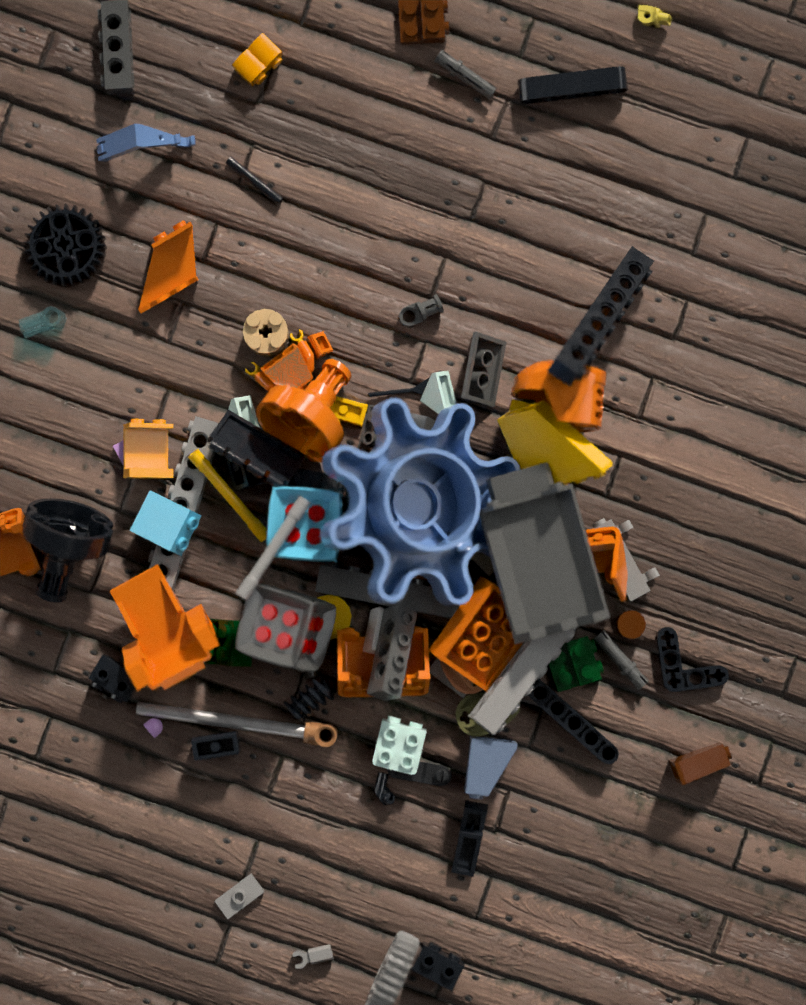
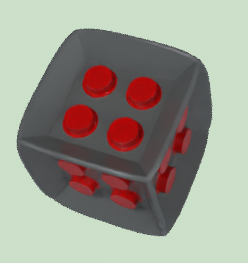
M258 584L246 601L237 632L236 650L279 666L295 668L299 671H317L324 660L336 618V606L299 592L279 589L267 584Z

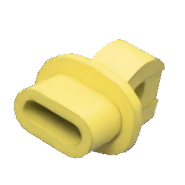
M639 5L638 19L643 25L651 26L654 24L658 28L661 24L670 26L672 20L670 14L663 13L661 9L652 6Z

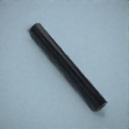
M230 157L226 161L230 168L278 205L283 198L235 159Z

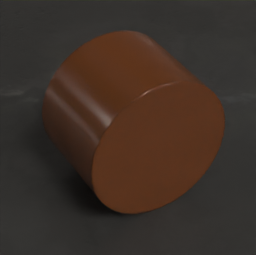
M624 611L616 619V630L624 638L635 639L645 631V619L637 611Z

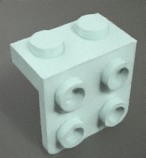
M388 716L387 719L383 718L373 756V764L411 775L416 774L427 731L425 728H422L423 724L410 721L409 724L401 723L400 718Z

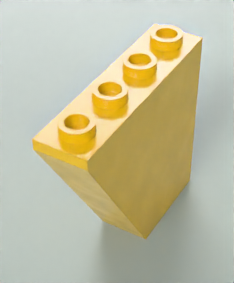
M545 401L508 411L497 419L511 454L520 466V470L548 462L554 484L562 482L563 486L573 481L575 484H579L592 476L594 479L606 475V470L613 465L610 459L570 423L557 421L552 407Z

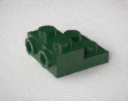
M588 636L565 642L560 648L562 650L560 655L548 664L557 692L601 680L600 674L604 673L601 661H596L594 652H597L594 639L589 640Z

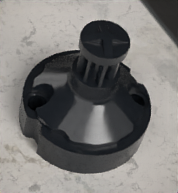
M46 498L29 503L23 522L22 535L29 543L45 554L42 564L44 570L41 582L37 584L35 591L39 598L55 603L65 601L68 594L66 588L69 577L73 574L75 563L100 558L107 554L114 532L112 530L114 524L110 518L90 506L65 499Z

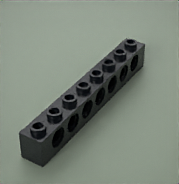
M633 246L630 248L547 372L569 387L575 379L578 381L582 379L587 371L584 368L585 364L590 366L597 355L593 352L601 350L606 342L603 337L609 338L616 327L613 325V322L619 323L625 314L622 310L623 307L625 309L629 308L635 299L631 295L637 296L644 285L641 283V280L646 282L653 272L649 268L654 260Z

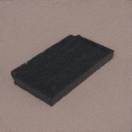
M229 409L207 440L210 443L209 449L221 456L224 452L227 453L226 459L241 468L246 464V471L260 479L266 476L265 482L275 488L287 487L306 457L305 454Z

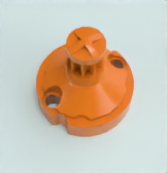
M327 359L324 362L318 377L311 381L305 390L287 385L274 386L268 391L256 409L258 422L264 431L305 454L312 462H322L326 452L339 447L344 439L342 425L331 410V407L337 399L336 395L343 385L349 383L352 375L344 364L334 359Z

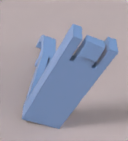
M133 124L97 139L99 144L97 145L98 154L101 155L98 156V160L106 162L140 148L162 146L191 147L195 145V135L180 137V134L173 135L145 125Z

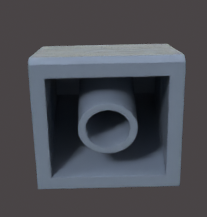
M470 735L464 786L465 793L469 794V798L483 799V795L489 796L517 749L518 743L516 741Z

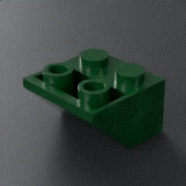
M210 619L213 623L219 646L209 651L211 658L204 663L251 667L252 657L236 650V638L240 620Z

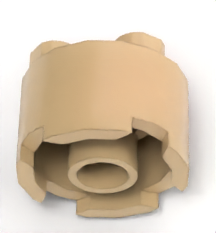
M257 310L250 314L244 323L243 335L245 342L259 356L270 357L277 355L288 343L289 331L286 321L274 310ZM265 328L272 331V333L268 334L267 338H264L263 334H261Z

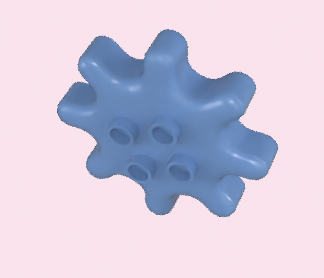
M391 398L375 405L371 412V422L376 434V443L369 453L343 445L329 450L323 457L322 467L324 472L331 478L341 482L348 490L349 507L344 515L327 522L323 526L320 533L321 541L324 546L331 550H340L359 545L370 553L373 558L374 568L367 590L369 596L375 602L388 603L400 600L404 596L411 579L416 575H420L428 580L434 596L442 605L465 604L470 600L473 593L467 569L469 559L477 551L491 557L479 517L480 509L486 508V503L491 502L486 479L518 471L520 466L512 457L505 456L490 461H483L473 453L470 448L469 438L475 424V413L467 404L459 403L441 410L432 429L424 430L415 425L406 403L401 399Z

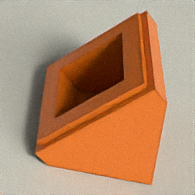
M324 332L307 337L306 342L311 348L315 360L333 352V348Z

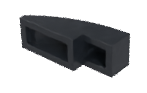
M465 800L451 873L474 877L488 804Z

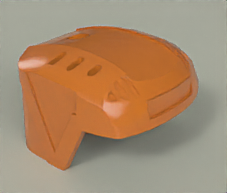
M547 360L536 362L524 368L515 376L514 385L511 388L512 397L535 400L536 403L545 401L552 407L557 421L570 423L578 432H595L602 428L606 371L585 364L584 368L587 371L580 381L575 379L569 387L547 372L554 361Z

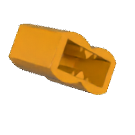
M262 33L233 62L232 67L253 87L255 84L260 85L266 79V72L270 68L275 69L280 65L283 60L281 58L283 53Z

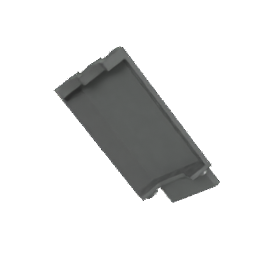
M548 462L486 479L491 502L486 503V508L480 509L479 517L515 644L610 618L573 485L563 486L562 482L554 484Z

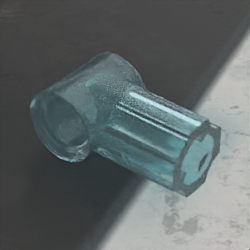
M52 306L45 308L39 313L19 319V326L25 338L52 329H60L66 323L65 313ZM57 312L58 320L55 323H51L50 315Z

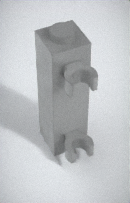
M603 518L592 524L594 529L616 527L620 530L621 534L634 528L630 520L615 526L612 519L606 521ZM623 541L628 571L626 598L628 602H631L651 591L646 582L659 576L656 568H652L641 574Z

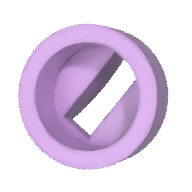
M157 718L149 719L143 724L154 738L163 729L162 722Z

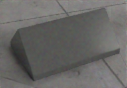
M473 332L460 401L495 407L506 341L479 332Z

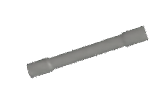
M301 496L298 497L288 512L285 521L250 574L246 576L236 594L246 600L249 599L257 587L260 578L292 529L311 503Z

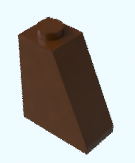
M719 742L670 759L669 763L676 782L684 785L730 766L729 759H732L728 746L724 747L723 743Z

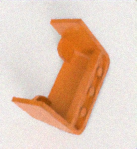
M616 527L586 529L597 573L605 572L606 581L609 584L615 585L620 600L625 601L628 571L620 530Z

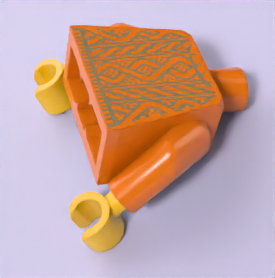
M298 329L301 335L298 339L293 338L292 333H290L293 344L262 367H259L255 362H251L255 366V371L249 372L245 368V372L251 377H255L254 379L267 391L277 385H287L305 390L308 386L307 383L313 379L312 372L315 367L314 354L308 343L304 340L302 330Z

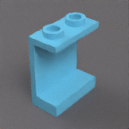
M149 490L130 531L182 556L189 545V540L194 530L198 527L202 515Z

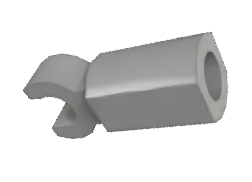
M331 944L308 949V952L296 950L292 954L293 957L301 956L303 958L301 963L295 964L297 969L303 968L307 963L316 964L334 959Z

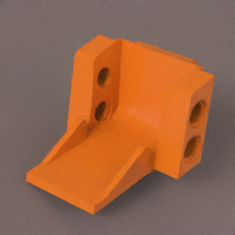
M158 564L110 590L133 637L136 639L122 647L125 669L137 690L146 685L151 690H155L160 686L166 690L205 668L204 662L211 658L209 651L219 646L213 623L202 604L187 612L184 611Z

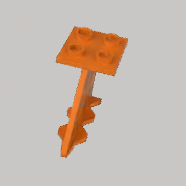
M183 220L172 226L173 232L167 235L164 231L153 238L155 242L151 245L154 249L140 301V313L147 311L199 280L196 276L193 225L191 222L186 223Z

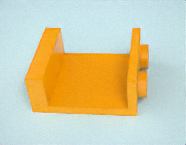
M131 419V423L123 424V478H173V469H168V430L173 429V424H166V420L163 419L152 420V423H144V419Z

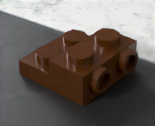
M398 0L401 45L445 42V35H449V21H444V13H448L447 0Z

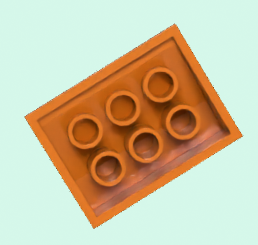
M481 576L473 587L470 600L459 606L428 650L486 692L523 644V642L518 644L514 642L500 588Z

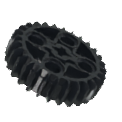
M56 204V211L54 212L50 207H47V215L40 211V220L33 217L36 225H28L32 233H25V236L30 241L23 242V245L29 247V249L24 251V254L31 255V257L26 259L29 264L34 263L31 267L32 271L40 269L37 276L41 278L45 275L44 281L47 283L53 278L52 283L57 286L59 280L63 287H66L67 281L72 286H75L76 279L83 284V276L91 279L89 272L97 273L94 266H102V263L98 260L99 257H106L101 252V250L107 249L105 244H101V242L106 240V237L104 235L99 236L104 230L102 227L96 228L99 225L98 220L91 222L93 219L91 213L85 216L86 210L84 208L78 213L76 205H73L72 210H70L68 204H64V210H61L60 206ZM71 218L80 221L88 229L74 231ZM65 219L66 225L61 229L56 228L57 221ZM50 224L52 236L39 238L44 227ZM69 234H70L73 238H76V242L69 236ZM85 237H92V243L89 246L82 245V240ZM65 240L70 244L67 245L66 252L61 247L64 245ZM48 245L47 253L40 255L38 253L39 247ZM92 253L88 262L81 268L79 255ZM56 260L59 273L46 267L43 261ZM73 262L74 269L71 272H65V265Z

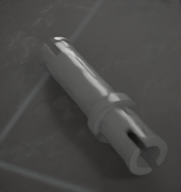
M443 49L434 61L450 71L451 76H457L470 87L487 97V99H490L497 89L496 86H493L463 65V61H457Z
M605 630L594 638V641L621 670L620 673L623 676L625 675L637 690H640L649 682L636 667L637 664L624 654Z

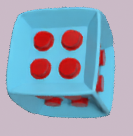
M272 487L273 491L270 498L267 546L285 521L288 512L299 496L311 503L275 557L297 561H334L338 563L339 550H331L324 546L320 533L327 522L342 516L343 493L314 488Z

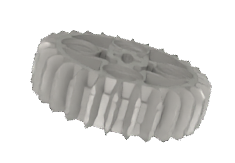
M399 931L396 934L378 970L365 1005L394 1004L418 950V938L403 931Z

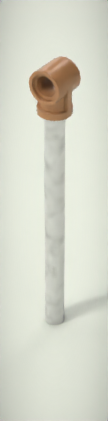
M139 701L136 709V715L301 738L305 744L322 747L333 745L338 737L336 727L329 723L306 721V725ZM321 730H330L332 732V739L330 741L322 740L320 737Z

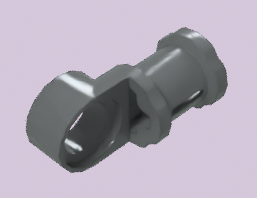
M435 294L432 299L422 303L418 301L404 307L400 311L399 322L404 327L409 328L427 320V317L438 312L440 314L444 313L438 295ZM412 311L415 314V320L412 323L405 322L402 317L404 312Z

